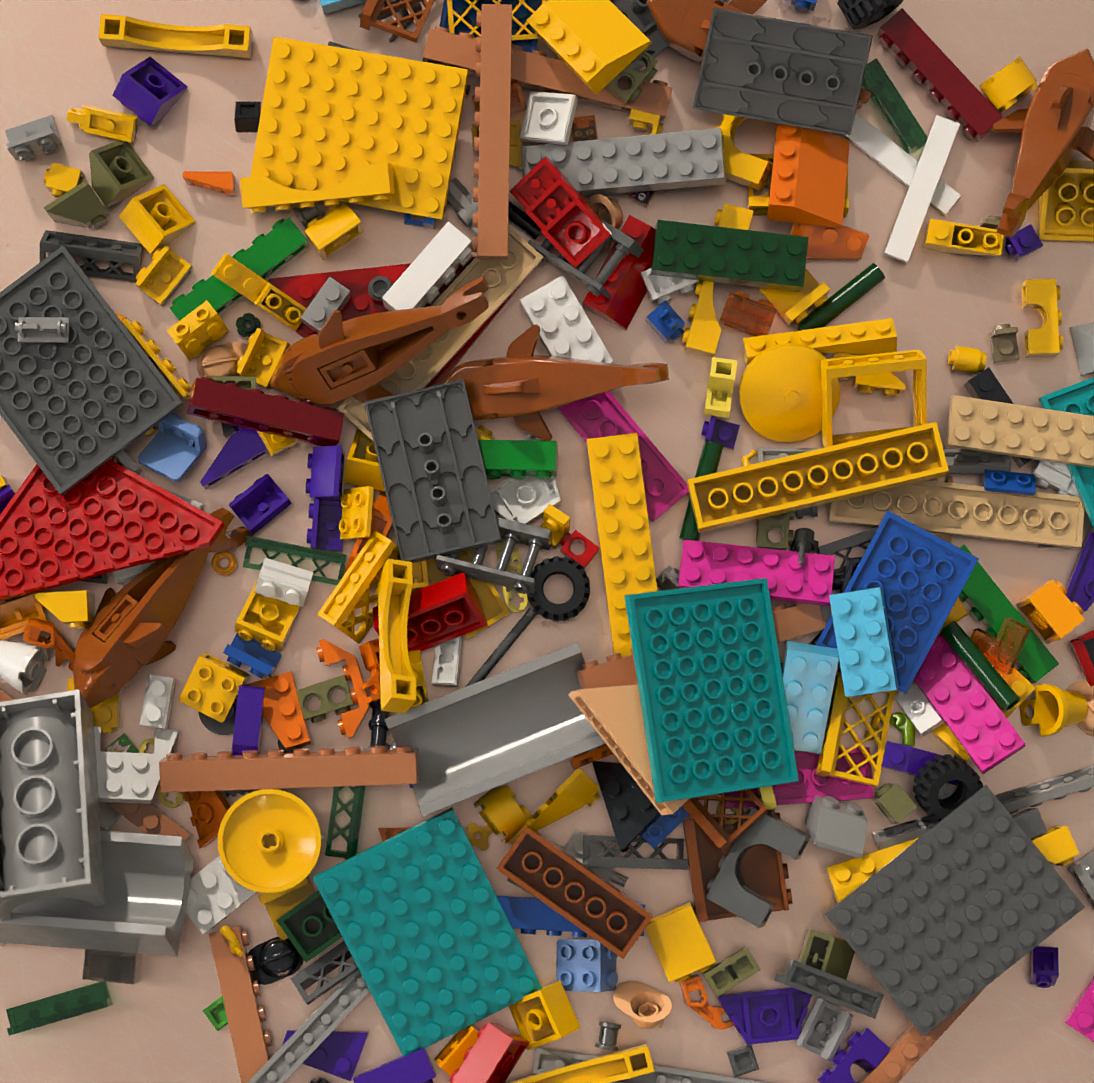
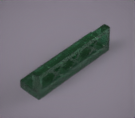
M876 58L869 62L866 66L862 86L865 90L872 93L870 96L871 100L904 151L910 155L925 146L928 137L878 59Z
M247 536L243 568L261 571L263 563L260 565L250 563L252 549L263 551L266 557L272 560L281 554L287 555L293 563L291 566L298 567L297 565L305 559L312 560L317 569L313 571L311 581L338 585L343 578L348 556ZM267 552H272L276 554L270 557ZM292 557H297L300 559L295 562ZM316 561L323 562L325 564L319 567ZM330 564L339 565L338 580L327 578L322 569ZM320 572L323 577L314 576V575H315L316 573Z
M345 786L334 787L325 856L340 857L347 860L356 855L365 786H355V788L349 786L354 795L345 804L338 796V792ZM337 801H338V803L341 805V807L336 810ZM352 804V810L350 812V810L347 807ZM345 810L350 817V823L341 829L335 822V816ZM334 827H335V828L338 830V832H336V833L333 835V830H334ZM349 828L348 837H347V835L344 833V831H346V830ZM341 834L347 842L346 851L331 850L332 840Z
M101 981L6 1009L10 1027L7 1028L8 1035L10 1036L113 1005L107 981Z

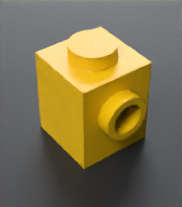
M52 162L51 168L46 169L44 183H46V188L51 192V195L59 198L82 183L85 175L81 169Z

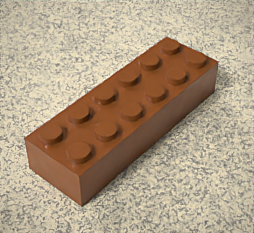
M526 825L496 868L622 959L625 958L653 918V913L529 825Z

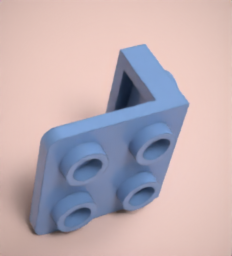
M171 413L158 423L159 432L140 453L138 462L174 482H179L207 446L204 431L200 426L190 424L182 420L179 415Z
M559 939L557 941V981H561L565 991H615L618 982V974L616 972V958L618 955L597 940Z

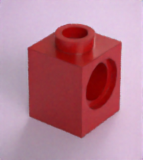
M577 530L572 534L567 532L559 543L563 546L560 552L567 558H570V560L579 563V566L584 568V570L600 549ZM581 542L585 546L584 553L581 555L573 554L570 549L573 543Z

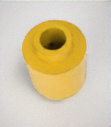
M956 345L954 350L949 351L948 364L951 365L952 370L976 374L977 372L984 371L986 352H981L980 349Z

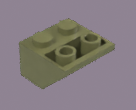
M807 929L798 962L847 980L855 951L846 940Z

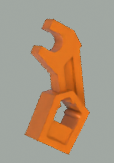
M30 617L24 631V641L45 649L52 647L55 651L56 666L60 667L61 662L66 659L70 661L68 665L69 670L73 671L76 648L71 646L52 622ZM40 632L50 633V637L40 636Z
M379 639L368 641L359 646L365 669L371 672L370 678L361 685L362 690L368 688L371 691V696L365 698L366 703L381 699Z
M698 974L679 982L685 1004L707 1020L713 1028L723 1030L734 1026L731 1020L725 1022L721 1020V1015L726 1013L722 1006L711 1007L706 1003L708 997ZM699 990V996L702 998L700 1001H692L688 993Z

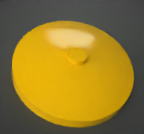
M798 343L775 345L758 354L746 367L739 385L740 406L750 426L760 435L770 440L785 443L802 441L819 433L822 430L821 360L827 358L816 349ZM832 378L833 418L840 399L838 378Z
M276 789L254 791L237 800L223 817L218 832L219 856L226 871L240 885L260 893L282 892L300 884L316 866L322 847L321 828L312 809L299 797Z

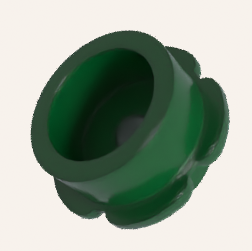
M245 313L243 317H239L236 321L237 332L242 337H250L261 326L259 319L255 318L251 313Z

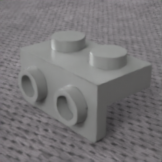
M818 997L796 1044L832 1061L839 1051L840 1043L845 1033L851 1026L853 1015Z

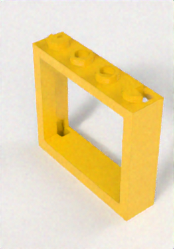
M921 349L821 360L822 443L824 447L911 428L903 427L832 435V378L913 370L912 427L927 424V359Z

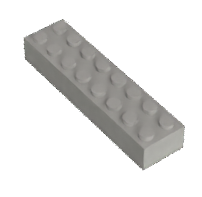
M721 128L568 142V145L543 144L521 147L523 177L547 156L582 197L594 194L610 195L727 184L724 138Z

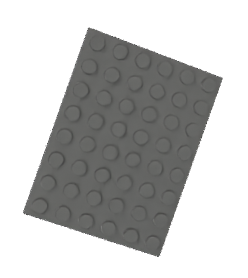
M61 246L0 292V415L61 496L184 404L64 246ZM19 317H69V343H18L15 323L18 322Z
M984 785L829 909L825 915L920 1034L925 1036L1083 910L1085 906L988 786Z

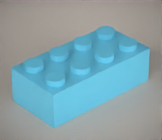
M883 586L829 595L845 697L897 690L899 684Z
M787 641L782 666V677L794 750L821 754L839 660L838 649Z

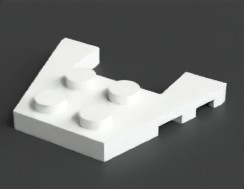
M530 433L521 439L543 441ZM510 476L494 488L490 489L489 487L494 511L504 519L528 525L544 515V510L549 504L556 507L562 503L555 477H551L550 480H538L536 476H526L523 480H516Z
M94 726L99 802L151 804L160 782L159 762L166 758V754L171 753L177 739L178 730L155 729L153 754L100 751L101 727Z

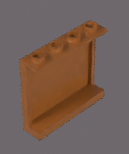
M775 809L767 811L781 819L780 813H775ZM694 819L683 820L694 909L698 921L705 922L708 920L737 917V915L706 898L709 892L706 890L707 885L712 877H717L720 871L718 864L724 854L728 855L731 848L724 853ZM738 820L732 825H724V830L729 836L738 829ZM758 844L750 848L742 859V878L751 890L776 904L772 912L789 910L788 904H792L791 889H786L785 879L789 878L787 863L782 864V853L768 845Z

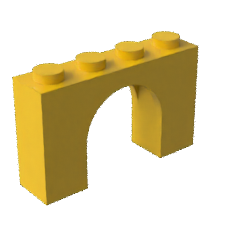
M723 114L722 124L716 128H721L724 138L726 179L762 192L772 170L768 161L746 154L735 146L734 137L736 130L747 118Z

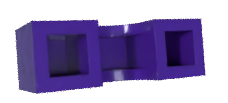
M868 1028L860 1033L855 1031L847 1040L849 1046L846 1050L843 1051L841 1049L832 1060L835 1064L830 1070L826 1068L817 1080L820 1083H857L851 1076L852 1064H856L866 1072H869L877 1067L890 1048Z

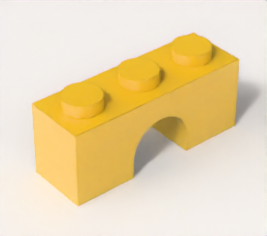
M1056 278L1026 279L1022 283L1023 309H1036L1043 316V326L1041 328L1028 329L1024 333L1025 358L1056 357L1060 350L1063 349V336L1059 335L1058 325L1062 324V312L1057 308V301L1061 298V289L1059 285L1056 286Z

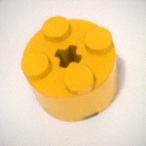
M1019 56L984 81L979 87L994 108L1003 112L1018 101L1017 95L1022 98L1038 87V85L1036 84L1037 79Z
M507 784L491 789L474 803L475 808L478 806L482 808L479 814L497 836L501 833L504 836L501 839L504 843H507L514 837L531 817L530 812L523 804L519 806L513 798L516 795Z

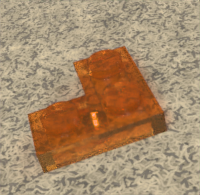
M1007 617L1004 619L997 638L980 628H975L970 639L995 669L1008 675L1014 669L1030 628Z

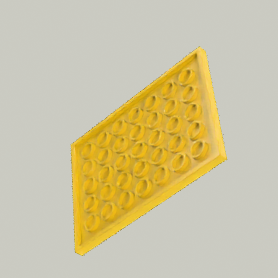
M274 36L250 177L265 175L293 189L302 191L320 190L343 182L362 165L391 163L393 165L395 194L388 195L387 200L373 201V196L363 197L364 202L352 204L444 220L469 70ZM348 199L339 200L341 202L349 203Z

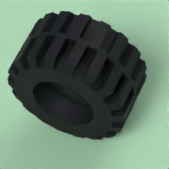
M838 0L837 4L852 29L856 30L868 27L894 11L903 0Z
M554 556L551 559H544L543 562L534 567L530 577L535 578L536 592L535 594L527 593L530 605L537 614H540L545 619L558 622L577 616L585 608L590 595V581L586 571L579 566V563L567 557L560 558L559 556ZM555 574H562L568 577L574 588L571 598L562 604L550 602L545 597L543 591L545 581Z
M945 754L944 758L940 755L934 756L935 760H927L925 762L926 766L918 769L920 775L914 777L913 781L917 784L913 786V792L916 794L914 796L915 800L928 816L936 822L941 821L983 787V783L979 780L980 776L958 756H954V758L950 754ZM951 780H958L957 789L951 796L945 799H938L939 791L945 783Z

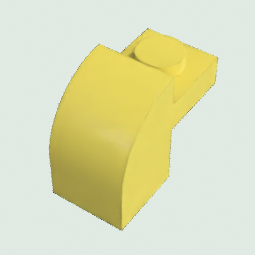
M712 357L705 399V415L729 418L737 368L736 360Z

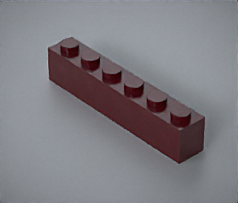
M903 8L880 27L877 33L880 43L887 49L891 48L896 54V60L903 67L907 66L913 72L912 76L918 84H924L928 88V93L935 102H941L946 108V114L953 121L957 120L963 126L962 130L968 138H974L977 142L980 141L992 130L994 123L1003 118Z
M209 377L195 379L191 386L186 413L319 446H336L339 443L344 413L338 412L333 407L321 408L313 406L308 401L296 402L289 400L284 395H267L259 389L247 390L240 388L239 385L234 383L222 384L215 382L214 379Z

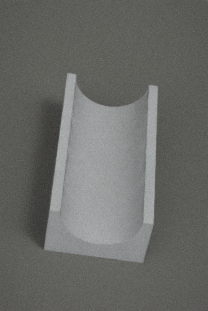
M578 643L413 707L406 714L398 713L385 719L396 746L411 745L412 749H418L420 780L417 784H412L422 816L606 744L569 696L572 691L581 690L576 671L583 669L582 664L585 661Z
M80 690L0 702L1 921L12 920V911L18 906L45 898H76L87 901L94 905V907L105 905L94 716Z
M101 831L105 905L94 907V905L87 901L66 897L45 898L27 902L12 911V920H0V943L177 957L195 859L183 837Z

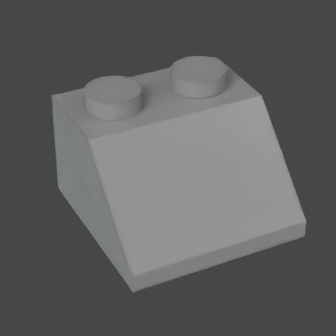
M815 795L804 821L814 845L862 858L867 827V818L862 808L854 803L844 804L838 802V800L830 796L823 798Z

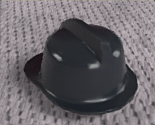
M279 936L255 946L248 953V956H253L255 970L251 971L253 981L258 980V983L262 985L274 983L294 974L300 969L304 961L290 939L281 940Z

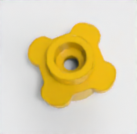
M470 823L467 827L469 831L467 838L471 846L479 847L482 851L487 850L489 847L488 838L492 834V829L489 826L480 827L476 823ZM477 834L481 836L480 839H476Z

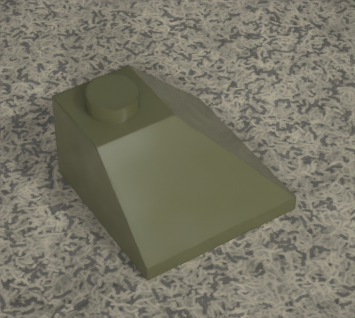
M119 140L91 150L89 153L92 188L106 207L124 201L154 178L129 142Z
M87 180L44 207L54 222L87 229L101 226L107 221L106 218L110 216Z

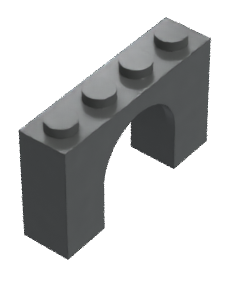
M752 807L751 810L748 809L745 812L744 816H752L760 808ZM766 812L731 844L732 848L728 855H723L718 864L720 871L717 877H712L707 885L706 890L709 892L706 898L758 928L764 927L776 904L751 890L744 882L741 874V863L744 855L753 846L764 844L794 860L800 859L811 836Z

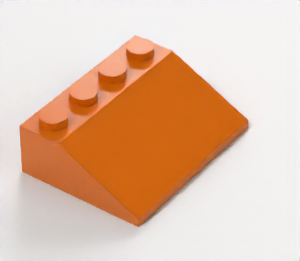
M777 123L767 220L842 228L850 141L826 131Z

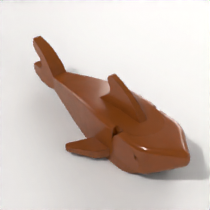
M647 0L648 7L664 42L682 55L700 63V70L713 9L718 8L754 14L767 2V0H732L727 4L720 0ZM861 88L857 109H860L862 104L868 102L872 94L871 92Z
M1084 49L1053 63L1045 72L1029 108L1016 110L993 125L992 129L995 132L1022 133L1012 192L1008 195L997 229L999 234L1013 237L1018 232L1025 219L1027 210L1064 172L1078 151L1094 162V131L1090 129L1094 115V60L1089 49Z
M484 276L469 282L452 294L441 306L387 311L364 315L343 322L341 312L335 310L318 335L308 336L290 345L285 350L269 382L270 386L298 400L323 405L333 404L351 396L365 402L392 396L393 394L379 385L378 382L398 370L449 329L460 327L481 315L489 307V303L484 296V293L488 290V282Z
M536 324L532 325L510 344L506 357L465 362L455 367L439 384L464 379L473 420L513 417L518 427L543 441H551L552 435L540 412L624 386L663 382L669 380L668 364L641 363L625 366L568 357L533 355L540 333V326Z
M221 508L210 514L225 525L211 547L157 560L134 577L117 594H115L111 587L105 591L95 617L83 630L77 641L73 663L74 690H80L90 709L119 693L143 666L164 658L176 649V645L172 641L165 640L173 630L188 602L208 553L234 549L253 536L243 526L226 532L227 527L235 517L229 511Z

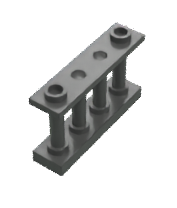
M603 220L602 222L609 229L611 235L587 256L577 268L569 265L562 254L557 257L550 253L549 250L553 245L547 238L541 246L532 240L528 241V244L543 256L542 262L547 259L586 284V289L596 297L601 294L608 299L611 294L603 285L623 257L631 253L639 258L644 251L634 239ZM615 243L617 250L597 278L593 280L585 275L606 244Z
M496 517L500 537L505 540L496 569L482 566L488 546L476 549L472 563L457 560L460 552L450 554L448 557L441 555L436 557L438 571L445 575L454 576L465 572L467 577L512 588L521 594H535V578L530 576L539 550H550L553 542L552 534L549 529ZM517 543L530 546L520 575L506 572L514 546Z

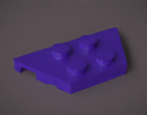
M793 987L724 994L718 996L717 999L745 1044L751 1045L798 1039L812 995Z

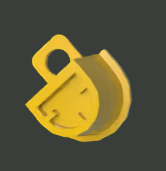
M1053 684L1035 685L1036 698L1024 700L1020 704L1022 724L1024 726L1039 724L1041 736L1054 735L1061 732L1065 727L1083 722L1088 712L1087 701L1082 693L1079 691L1063 690ZM1029 705L1034 710L1032 719H1029L1027 716V707Z

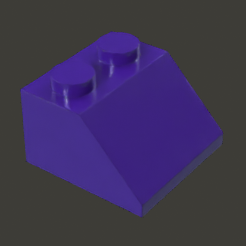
M148 57L122 74L112 96L135 113L142 121L151 126L169 112L185 93L188 86L153 58Z
M342 446L313 447V454H308L307 468L312 470L311 479H306V493L310 494L311 500L320 498L341 501L345 451Z

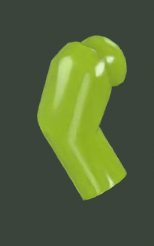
M893 713L890 717V723L902 732V745L915 746V726L904 713Z

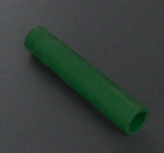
M872 263L829 297L820 307L810 312L803 321L795 324L797 330L825 327L885 279L883 272L876 264Z
M704 441L695 478L717 473L723 450L722 445ZM689 498L679 539L699 541L701 533L698 532L691 499Z
M956 621L948 624L940 632L941 636L1004 711L1010 710L1020 701V697Z

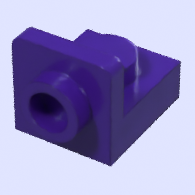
M1031 224L1019 230L1013 237L1006 236L1005 251L1009 257H1014L1015 261L1043 246Z
M711 416L709 422L704 421L701 435L706 436L705 441L714 442L722 445L723 448L733 450L740 425L716 419L715 416Z
M1036 946L1031 950L1029 984L1040 988L1055 986L1059 977L1058 948Z

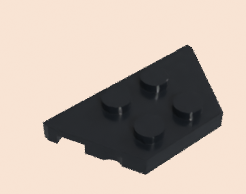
M594 761L592 764L620 851L624 853L629 849L628 846L638 836L641 837L648 830L649 825L654 823L661 814L621 763Z

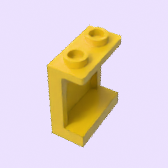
M692 902L652 918L646 926L645 930L669 982L675 980L676 983L690 978V973L699 970L702 973L714 967L713 963L716 962L715 953H713L698 921Z

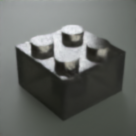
M85 949L82 980L136 984L141 981L144 954Z

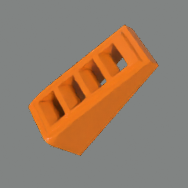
M231 171L183 172V179L189 184L235 196V176Z

